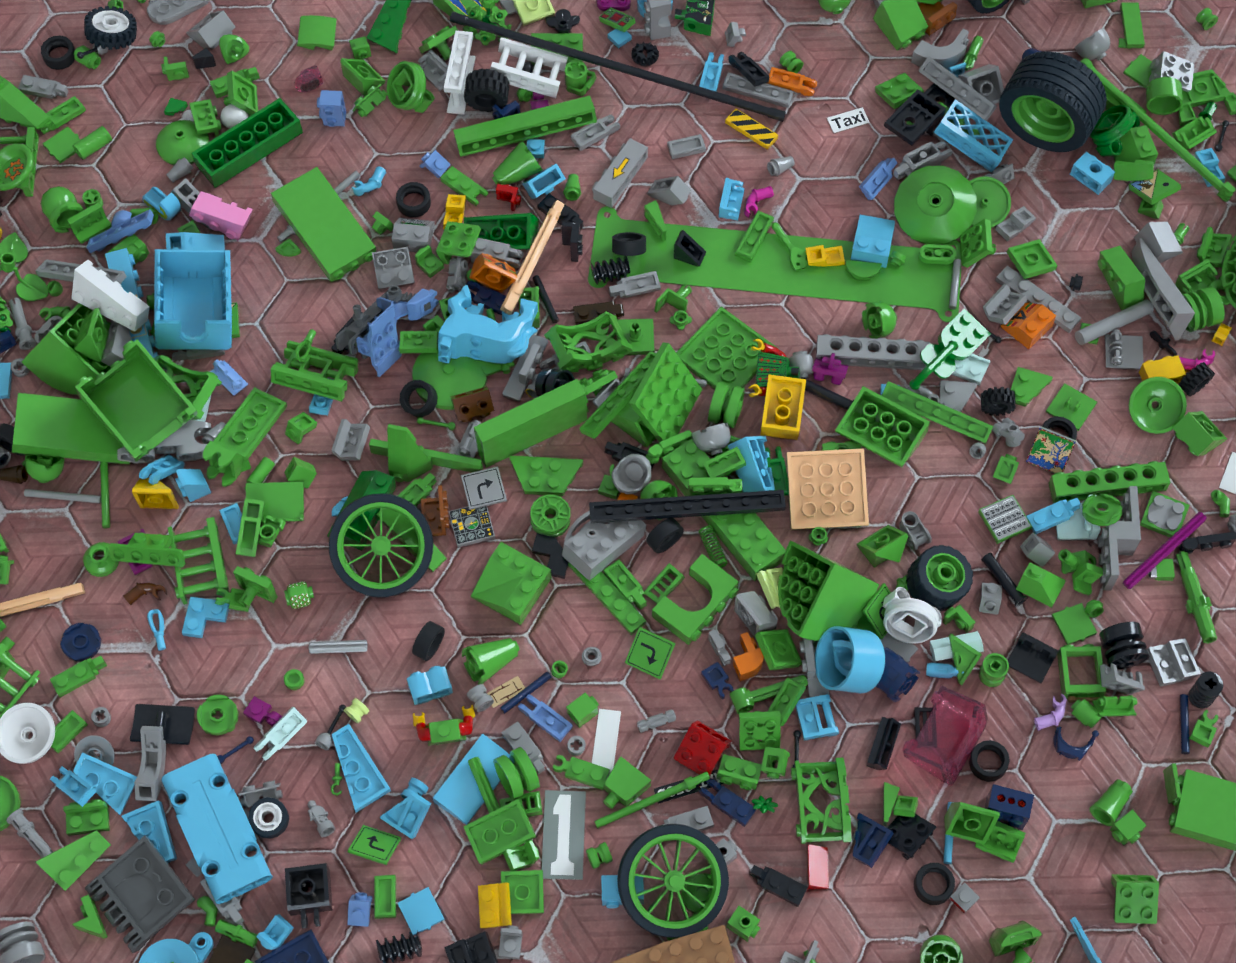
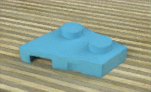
M414 792L381 815L380 819L413 839L416 837L431 803Z

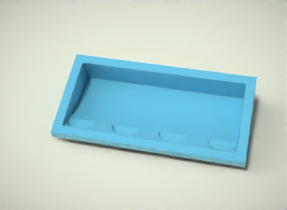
M482 734L434 795V803L467 825L484 804L468 760L479 757L491 788L494 790L500 783L493 761L501 755H506L509 758L510 754Z

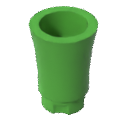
M1117 779L1089 808L1092 816L1106 826H1113L1121 810L1130 799L1129 796L1133 792L1131 786Z

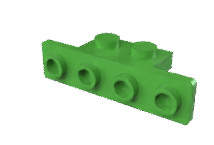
M135 533L127 545L110 543L108 546L112 561L184 567L186 564L182 549L169 548L173 542L172 537L169 535Z

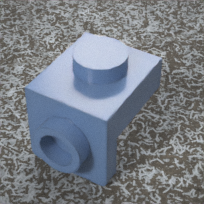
M434 150L431 153L427 152L421 158L423 162L420 164V167H426L437 178H440L451 164Z
M358 892L350 897L347 925L369 926L373 896H367V893Z

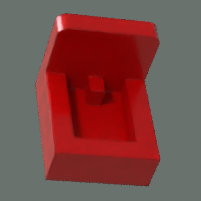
M497 184V200L510 202L511 211L515 212L516 207L520 206L521 203L518 187H512L508 184Z

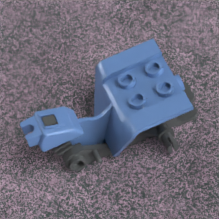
M394 285L390 286L381 297L377 298L365 312H361L360 305H354V322L337 334V349L343 350L348 345L350 354L355 355L359 352L363 359L370 357L372 366L377 372V377H380L402 356V353L399 351L400 342L396 329L397 320L408 315L409 320H418L432 313L439 303L437 299H434L437 291L432 289L428 291L422 288L417 294L414 293L412 296V293L408 295V292L402 294V290Z

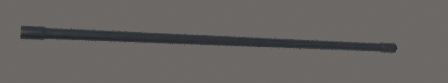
M452 12L450 16V22L469 26L765 115L783 122L786 111L762 106L476 20L456 12Z

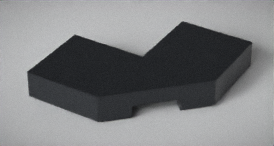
M537 533L532 553L550 557L547 567L551 569V576L565 579L569 562L562 556L563 548L556 537Z

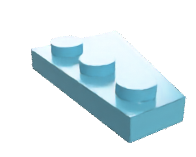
M155 801L121 816L131 828L134 836L138 840L144 835L147 836L167 863L177 859L161 801Z

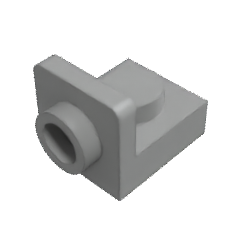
M507 925L506 928H501L499 958L520 960L523 933L522 930L518 929L519 927Z

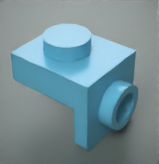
M278 914L274 916L264 932L258 933L256 937L264 948L270 950L277 949L282 946L294 927Z

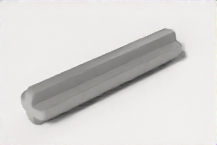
M367 640L310 642L308 649L311 654L366 652L368 643Z

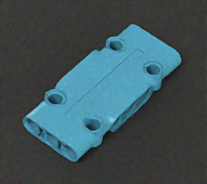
M216 754L206 755L165 774L161 778L177 814L176 817L217 904L225 903L235 896L238 897L272 879L273 876L257 844L253 829ZM218 782H224L220 787L215 786ZM181 799L186 800L183 804H177ZM250 851H256L254 856H247ZM211 869L218 870L214 875L208 874Z

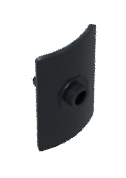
M136 704L130 741L141 742L140 730L142 726L163 727V740H166V744L189 745L194 725L195 708Z

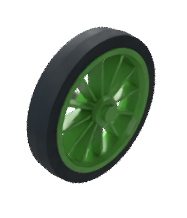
M371 494L350 503L336 518L329 536L330 559L340 579L353 590L371 597L395 596L412 588L426 573L433 554L432 532L424 515L409 501L391 494ZM380 508V536L376 535L364 512ZM382 508L399 512L386 536H382ZM362 514L375 538L371 539L349 525L356 517ZM402 514L413 526L388 539L390 531ZM413 528L417 533L418 545L390 543V541ZM347 529H352L372 541V543L344 544ZM344 546H371L372 550L348 563L344 553ZM418 547L415 562L407 560L390 550V548ZM374 552L375 555L362 577L355 573L350 564ZM387 553H393L412 564V567L400 577ZM376 555H380V582H372L363 578ZM382 555H386L398 579L382 582Z
M681 824L660 825L642 833L625 851L618 870V891L626 912L641 928L657 936L669 938L683 937L704 929L720 913L728 893V868L719 848L701 831ZM677 840L673 870L671 871L661 842ZM681 841H684L696 849L677 871ZM656 844H658L668 871L667 873L644 855ZM700 851L708 865L683 875L684 869ZM643 857L664 875L663 878L635 873L640 859ZM710 868L711 885L685 881L686 877ZM635 876L663 880V883L636 893L634 879ZM690 884L711 888L706 902L703 904L684 888V885ZM665 886L648 910H645L638 896ZM669 890L665 920H661L650 913ZM680 890H683L702 906L690 917H688L679 892ZM673 892L677 895L685 919L669 921Z

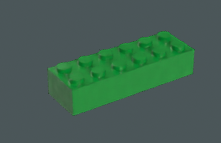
M278 98L191 154L197 168L216 188L302 134L301 122L282 99Z

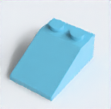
M860 214L851 260L882 263L881 267L886 268L895 221Z

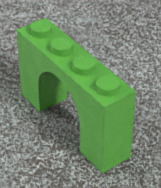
M703 554L690 566L689 575L709 591L711 595L710 603L702 610L686 611L664 596L652 609V617L687 645L692 641L698 640L702 634L701 630L705 626L709 627L714 620L715 614L717 612L721 613L727 605L726 602L730 598L733 599L739 592V581Z

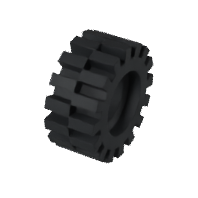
M1203 362L1187 373L1178 385L1188 396H1192L1199 392L1200 389H1203L1213 379L1215 373Z
M988 388V391L984 390L981 393V411L985 414L989 413L991 416L993 414H996V416L1002 414L1003 416L1006 413L1010 414L1016 408L1015 392L1010 390V388Z

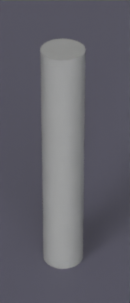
M1146 299L1076 331L1075 339L1078 344L1084 345L1112 332L1114 329L1121 328L1153 313L1154 307L1151 301Z

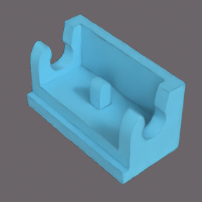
M729 178L725 179L719 207L720 218L739 219L745 189L742 187L743 182Z

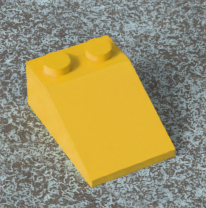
M768 375L760 435L798 440L806 379Z

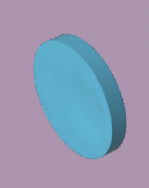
M164 939L152 944L139 960V963H200L196 952L188 944L177 939Z

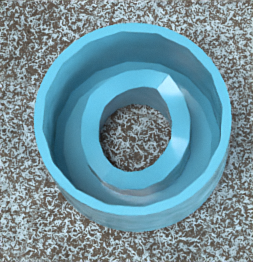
M841 626L829 628L821 636L815 651L814 660L817 678L820 684L829 690L860 694L871 691L879 683L885 667V651L881 640L876 634L868 630Z

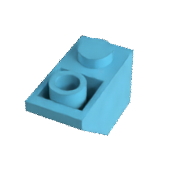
M201 469L175 470L178 478H175L183 497L187 496L190 502L211 493Z

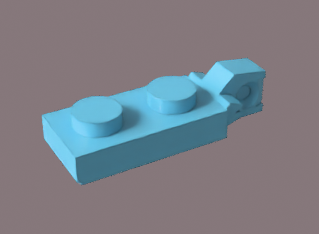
M1078 498L1068 502L1065 499L1026 517L1032 525L1033 532L1038 534L1069 520L1074 515V511L1080 509L1081 503Z

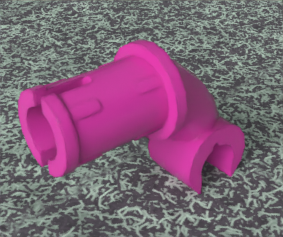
M771 186L752 190L746 201V208L744 210L746 217L749 218L750 216L749 209L756 215L758 207L755 203L774 196Z
M1206 349L1203 350L1200 360L1198 358L1196 360L1179 358L1183 368L1191 371L1200 363L1205 362L1207 366L1212 364L1215 358L1214 350L1210 356L1206 355Z

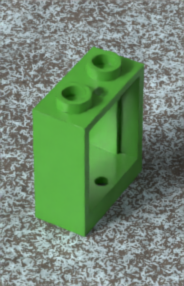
M1086 644L1082 647H1074V645L1060 647L1057 658L1061 694L1065 695L1066 699L1070 696H1104L1106 688L1101 685L1100 665H1103L1101 646ZM1094 656L1097 684L1070 685L1067 657Z

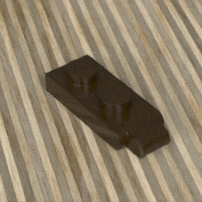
M614 301L573 306L576 325L591 321L604 312H609L616 317L624 316L623 304H615Z

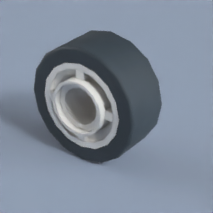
M266 797L253 804L249 810L248 820L257 835L262 838L271 839L278 837L286 830L289 823V814L281 801ZM272 813L274 815L273 820L265 823V815Z

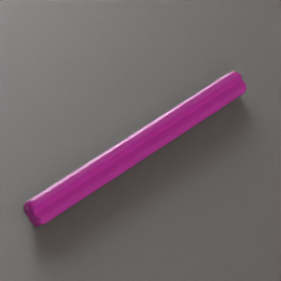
M1198 512L1123 581V585L1127 589H1132L1202 525L1207 517L1202 512Z

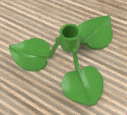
M15 232L10 234L0 243V271L3 270L6 273L15 272L20 282L16 286V293L21 299L36 301L46 298L48 291L43 279L35 274H27L24 279L20 277L16 263H20L27 258L28 250Z

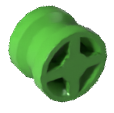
M1205 8L1196 16V21L1202 24L1204 30H1208L1217 23L1218 17L1212 14L1210 8Z
M89 189L83 193L82 199L86 208L98 202L103 207V200L97 190Z

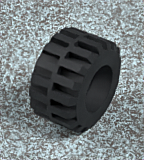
M479 69L472 71V73L470 72L466 77L464 101L468 103V106L482 112L493 111L492 106L494 104L502 110L508 102L510 84L508 78L504 74L490 69Z

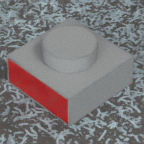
M964 883L949 899L965 914L980 897Z

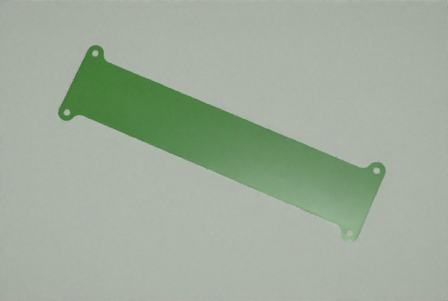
M608 206L602 207L597 214L588 282L594 288L604 287L609 278H606V283H603L601 280L596 285L592 276L591 263L595 267V262L598 261L602 266L603 260H606L609 264L611 258L616 263L617 257H620L623 261L624 256L612 252V236L618 233L634 232L646 236V252L641 255L627 256L630 266V273L627 277L656 271L659 282L867 303L881 301L889 305L933 309L944 322H951L959 314L961 267L956 309L952 310L949 308L953 263H924L919 258L921 248L891 245L889 255H892L893 251L902 253L906 256L905 264L896 267L890 263L891 260L888 258L887 267H881L879 274L870 280H858L853 278V275L846 270L845 265L827 267L808 265L806 268L795 271L790 262V251L779 240L777 234H766L752 262L735 256V251L746 231L665 223L667 230L666 240L662 241L649 222L621 219L617 215L616 210ZM609 212L611 216L609 218L604 217V213ZM681 230H684L706 251L699 267L674 259V244ZM787 235L789 241L795 247L805 251L808 247L824 245V248L842 246L844 260H851L853 241ZM953 240L943 244L956 247L955 259H960L962 264L961 243ZM951 311L952 316L947 317L945 312Z

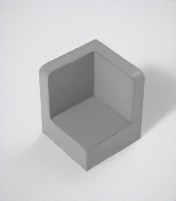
M1033 532L1020 546L1028 558L1042 567L1055 554L1049 543Z

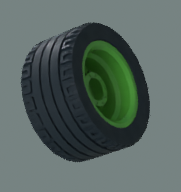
M1044 51L1030 54L1022 59L1000 96L999 109L1007 126L1022 140L1046 151L1069 152L1085 144L1105 109L1107 96L1100 79L1082 62L1061 53Z

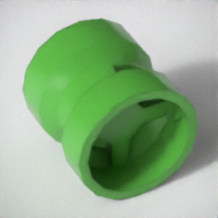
M793 51L783 54L779 61L783 67L787 68V71L798 73L804 65L799 58H796V54Z
M606 842L599 844L597 848L591 847L586 849L593 869L598 868L602 863L613 861Z

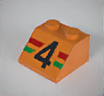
M481 253L474 261L469 278L502 293L517 280L515 268L509 266L508 263L494 259L489 254Z
M1025 303L1006 325H1001V328L1027 349H1030L1053 327L1056 315L1042 304Z

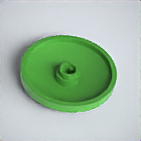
M438 348L437 353H421L413 366V380H422L432 385L436 390L438 399L435 408L453 410L450 396L485 387L487 383V375L485 376L479 360L470 357H459L457 359L451 358L449 363L438 361ZM423 388L415 389L419 397L424 402H427V391Z

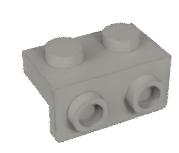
M1003 284L983 306V309L989 321L1006 325L1027 302V298L1025 295L1011 292L1008 284Z
M342 419L332 447V453L341 461L360 460L370 426L368 424H351L347 419Z

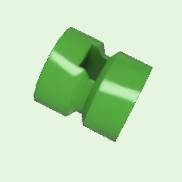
M999 653L987 655L979 670L981 682L988 687L999 686L1009 669L1007 659Z

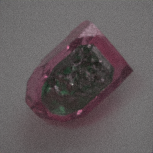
M316 65L301 71L294 82L299 92H309L323 84L322 76Z

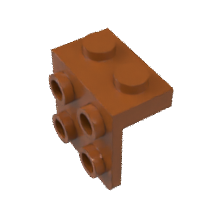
M939 1L935 4H918L928 25L925 32L930 36L955 19L958 5L955 2H951L944 6Z
M438 485L439 498L421 499V513L430 526L432 536L446 535V528H450L447 491H443L442 485Z

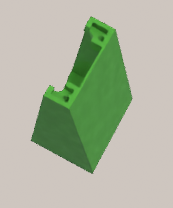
M138 339L134 342L131 340L123 346L124 351L122 352L124 359L121 362L119 360L114 362L108 372H102L96 376L95 382L91 376H83L76 382L77 385L75 386L79 398L136 462L197 415L196 408Z

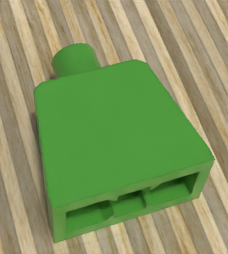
M620 757L604 783V790L609 794L603 800V803L610 809H613L618 802L627 807L651 787V779Z

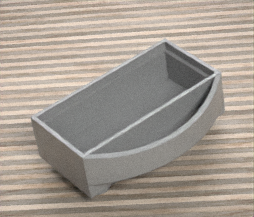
M588 511L580 516L570 527L565 537L562 556L590 581L643 538L647 524L642 520L590 523L589 521L577 534L572 536V533L578 526L590 519V512Z

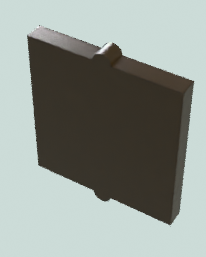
M222 934L216 948L212 950L213 954L208 963H244L247 959L251 961L256 949L237 940L234 942L230 937Z

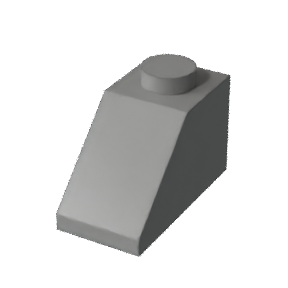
M679 176L655 180L647 194L673 206L685 203L691 189Z

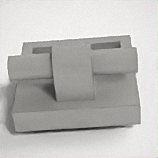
M408 247L372 253L378 289L415 283Z

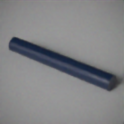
M545 672L500 707L501 711L504 714L525 699L528 694L533 693L552 677L549 672Z
M1181 694V753L1190 754L1188 695Z

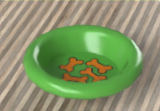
M15 143L7 145L0 150V190L14 189L22 184L30 175L34 156L31 149L26 145Z

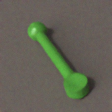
M422 417L417 418L418 424L426 423L448 427L449 430L455 429L454 422L442 423L425 420Z

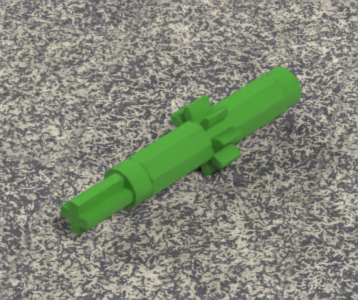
M1181 551L1179 554H1176V558L1188 597L1187 604L1185 605L1187 612L1194 615L1203 643H1212L1217 640V636L1209 613L1210 606H1212L1210 598H1205L1188 553Z

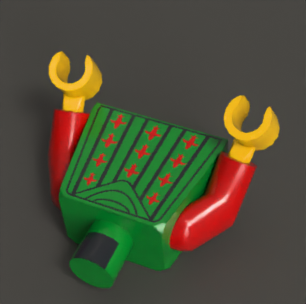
M761 339L753 340L758 343V347H751L753 351L761 350V352H758L756 384L748 387V389L752 388L755 393L749 394L750 397H755L756 395L766 396L768 375L791 378L800 377V367H790V360L784 352L775 346L763 343Z

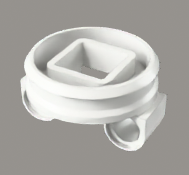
M903 587L896 588L884 598L883 607L886 609L883 624L886 631L893 638L901 642L916 644L925 642L936 634L942 620L941 613L937 608L922 600L910 598L908 591ZM907 615L915 619L914 627L902 619Z

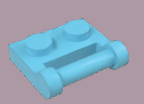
M826 694L800 699L797 702L795 708L804 741L839 734L830 707V695ZM817 704L822 705L828 728H822Z

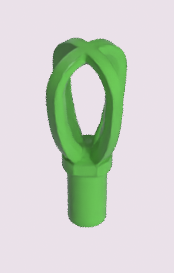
M309 330L304 341L300 342L293 355L295 360H299V362L306 361L312 341L316 335L315 330ZM303 346H307L306 353L300 357L299 351Z

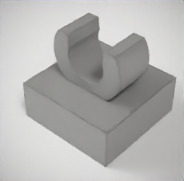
M731 22L725 31L726 42L729 47H734L737 42H742V36H746L745 29L738 28L737 22Z

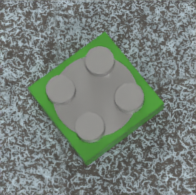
M1153 491L1140 526L1171 538L1182 528L1190 505Z

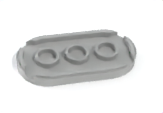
M150 0L147 13L154 23L166 25L204 7L210 0Z

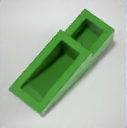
M245 498L236 555L256 556L264 501Z

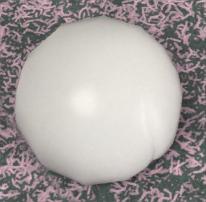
M229 104L222 109L220 120L225 127L230 129L248 118L249 115L244 110Z

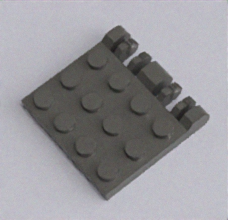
M145 835L85 887V890L92 896L94 902L101 900L107 893L110 895L99 907L102 912L106 911L104 915L113 927L117 926L116 931L118 934L124 932L131 925L134 929L123 938L126 944L129 943L128 948L132 953H136L145 946L149 939L195 900L160 852Z

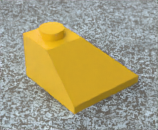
M149 478L139 479L132 488V493L140 508H179L172 490L161 481L152 485L149 483Z

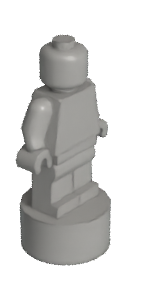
M310 800L307 804L310 821H315L318 826L317 831L321 837L331 835L335 831V827L331 820L327 818L328 812L323 807L317 805L315 801Z

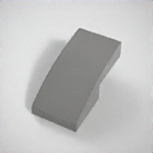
M1023 206L1013 212L1010 218L998 224L995 230L1008 242L1036 220V217Z

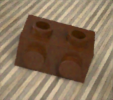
M487 386L450 396L458 421L468 422L473 420L472 417L478 415L480 417L491 415L490 412L495 411Z

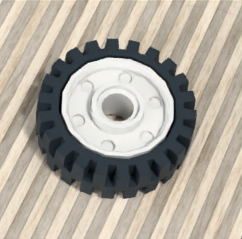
M105 6V9L98 7V10L96 8L92 9V12L89 11L88 15L85 16L84 33L86 39L91 44H95L96 47L101 45L102 49L108 47V50H112V47H115L117 50L120 49V46L126 48V45L130 46L131 42L135 41L137 23L135 17L133 18L129 11L125 10L123 12V8L117 10L113 6L112 9L109 6Z

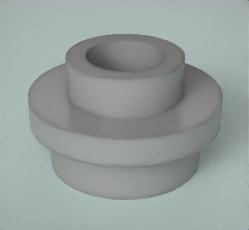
M588 647L582 653V661L587 666H596L601 661V652L596 647ZM594 655L595 659L590 660L588 656Z

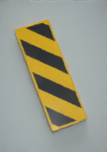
M737 108L725 119L727 125L767 150L778 139V134Z

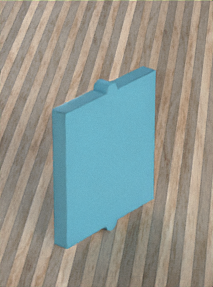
M429 887L415 894L411 893L410 897L398 902V906L414 936L417 935V930L419 933L426 929L430 930L432 926L445 920Z

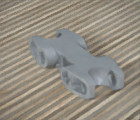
M189 420L137 462L124 448L117 450V460L149 463L155 460V454L176 453L177 460L179 461L203 459V451L207 444H200L195 438L203 436L204 433L209 431L211 423Z

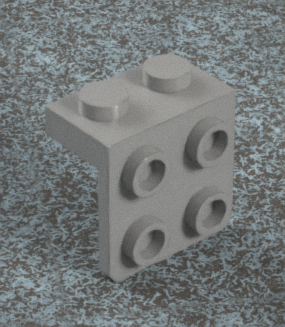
M1165 51L1156 59H1153L1150 66L1152 71L1149 82L1160 77H1173L1181 82L1183 91L1189 92L1192 89L1193 62Z

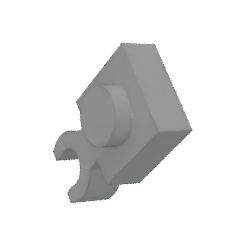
M716 629L710 631L708 640L716 655L719 656L723 666L730 664L731 657L725 649L726 641L724 636L718 634Z

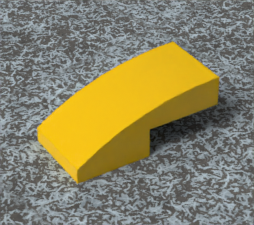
M448 194L443 229H445L447 221L463 223L466 195Z
M824 245L806 248L808 265L810 266L845 265L842 246L824 248Z

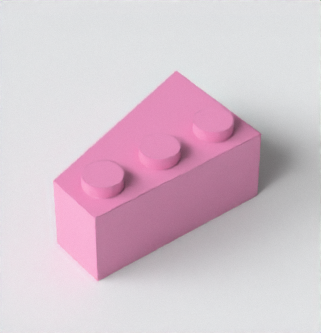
M201 191L191 208L189 216L196 222H202L208 225L210 229L220 231L226 237L239 241L249 222L253 209L247 207L244 210L237 207V203L232 202L230 205L221 202L222 198Z

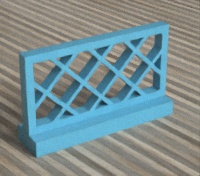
M956 99L934 130L935 134L991 173L999 165L1013 141L1012 138L982 119ZM954 107L959 109L962 114H956ZM969 118L975 120L976 124L971 125ZM947 119H953L954 124L949 122ZM958 119H964L966 125H960ZM962 129H967L969 135L962 131ZM972 129H978L980 135H974ZM983 129H988L991 134L985 135ZM1001 138L1006 142V145H1000L998 139ZM982 139L984 145L977 140ZM987 139H993L995 145H989ZM995 149H996L998 155L995 154V153H994L993 151H991V150H995Z

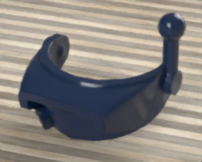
M1059 726L1056 728L1053 744L1059 755L1062 754L1070 759L1078 758L1080 761L1090 746H1093L1095 738L1099 736V732L1097 730L1092 732V737L1086 746L1074 747L1062 739V727Z

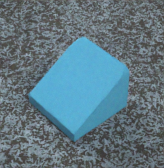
M964 62L946 69L959 77L958 75L965 72L966 63Z

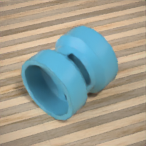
M412 777L408 782V788L404 789L401 793V797L405 799L414 792L422 796L426 794L429 788L420 780Z

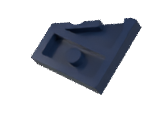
M858 813L857 831H855L856 844L853 848V857L872 868L894 833L881 824Z

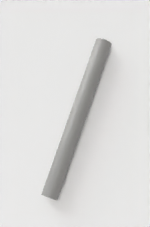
M25 489L24 496L101 503V496L33 489Z

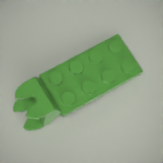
M254 387L215 440H210L204 448L203 459L205 461L209 460L210 463L206 473L207 478L210 480L219 473H224L222 486L231 485L241 473L243 460H248L286 409L287 403Z

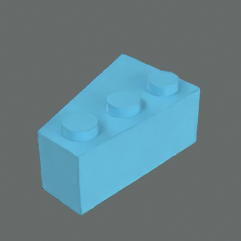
M766 436L744 437L728 445L729 450L738 447L746 462V466L736 470L739 479H742L743 492L775 490L772 469L768 468L767 464L769 452H765L764 442L767 441Z

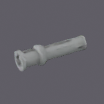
M14 298L16 304L11 299L9 305L17 327L15 334L20 340L19 347L22 350H29L35 347L36 341L31 335L32 328L27 325L21 300Z
M18 809L10 814L6 820L7 823L15 827L19 837H24L41 858L54 852L36 832L34 823L29 822L23 815L22 809Z

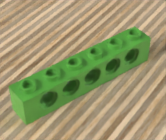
M1152 461L1148 464L1140 465L1139 463H1134L1125 467L1117 465L1108 469L1076 470L1065 474L1064 472H1058L1051 476L1048 484L1054 504L1065 499L1067 502L1075 498L1083 501L1087 499L1088 495L1100 496V494H1108L1113 497L1123 496L1129 486H1137L1138 494L1166 491L1171 482L1166 463ZM1124 477L1130 478L1131 481L1126 480ZM1105 479L1111 480L1112 483H1108Z

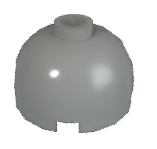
M1101 28L1075 46V49L1083 59L1087 58L1090 61L1097 59L1099 61L1107 55L1105 52L1110 48V37L1106 30Z
M728 423L717 424L707 427L702 432L698 430L691 433L695 445L705 453L711 452V456L722 453V449L728 445L731 437Z

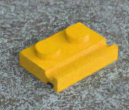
M509 883L479 885L480 928L512 925Z

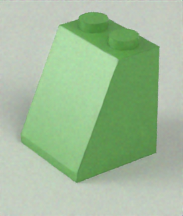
M884 0L873 17V20L896 50L902 47L904 49L907 48L915 39L917 41L922 39L928 28L916 0Z
M629 402L611 421L644 447H648L656 438Z

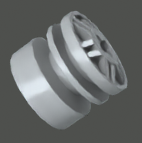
M19 922L0 930V963H41L45 960V952L42 944L36 941L38 934L35 932L36 928L32 922Z

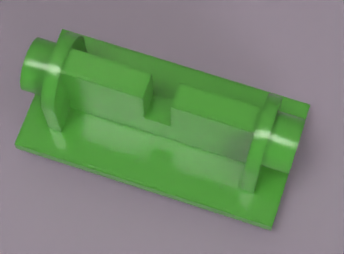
M381 84L377 87L372 86L366 92L368 95L364 98L362 96L354 102L353 112L358 109V114L361 117L367 116L375 108L371 102L376 106L386 99L387 93L384 90H380Z
M1132 695L1120 696L1119 700L1117 696H1101L1097 700L1092 701L1099 717L1136 716L1133 707L1137 705V698Z

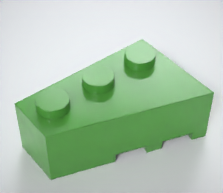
M1117 246L1100 251L1098 267L1102 271L1121 311L1142 302L1144 299L1145 278L1122 247Z

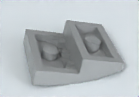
M1186 638L1169 641L1165 645L1146 649L1149 652V661L1160 687L1201 675Z

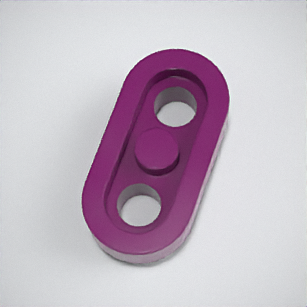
M597 0V7L602 11H606L610 7L618 11H626L631 6V0Z

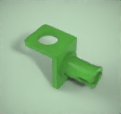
M683 284L677 292L667 288L656 300L654 312L657 313L666 303L686 312L688 300L685 298L691 294V287Z
M1065 549V551L1061 550L1058 554L1063 574L1075 572L1086 562L1089 563V560L1092 565L1096 566V558L1085 550L1071 553Z

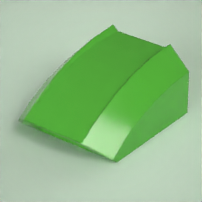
M1019 921L1014 925L996 928L989 939V943L996 957L1015 951L1019 946L1025 948L1035 945L1042 933L1029 923Z

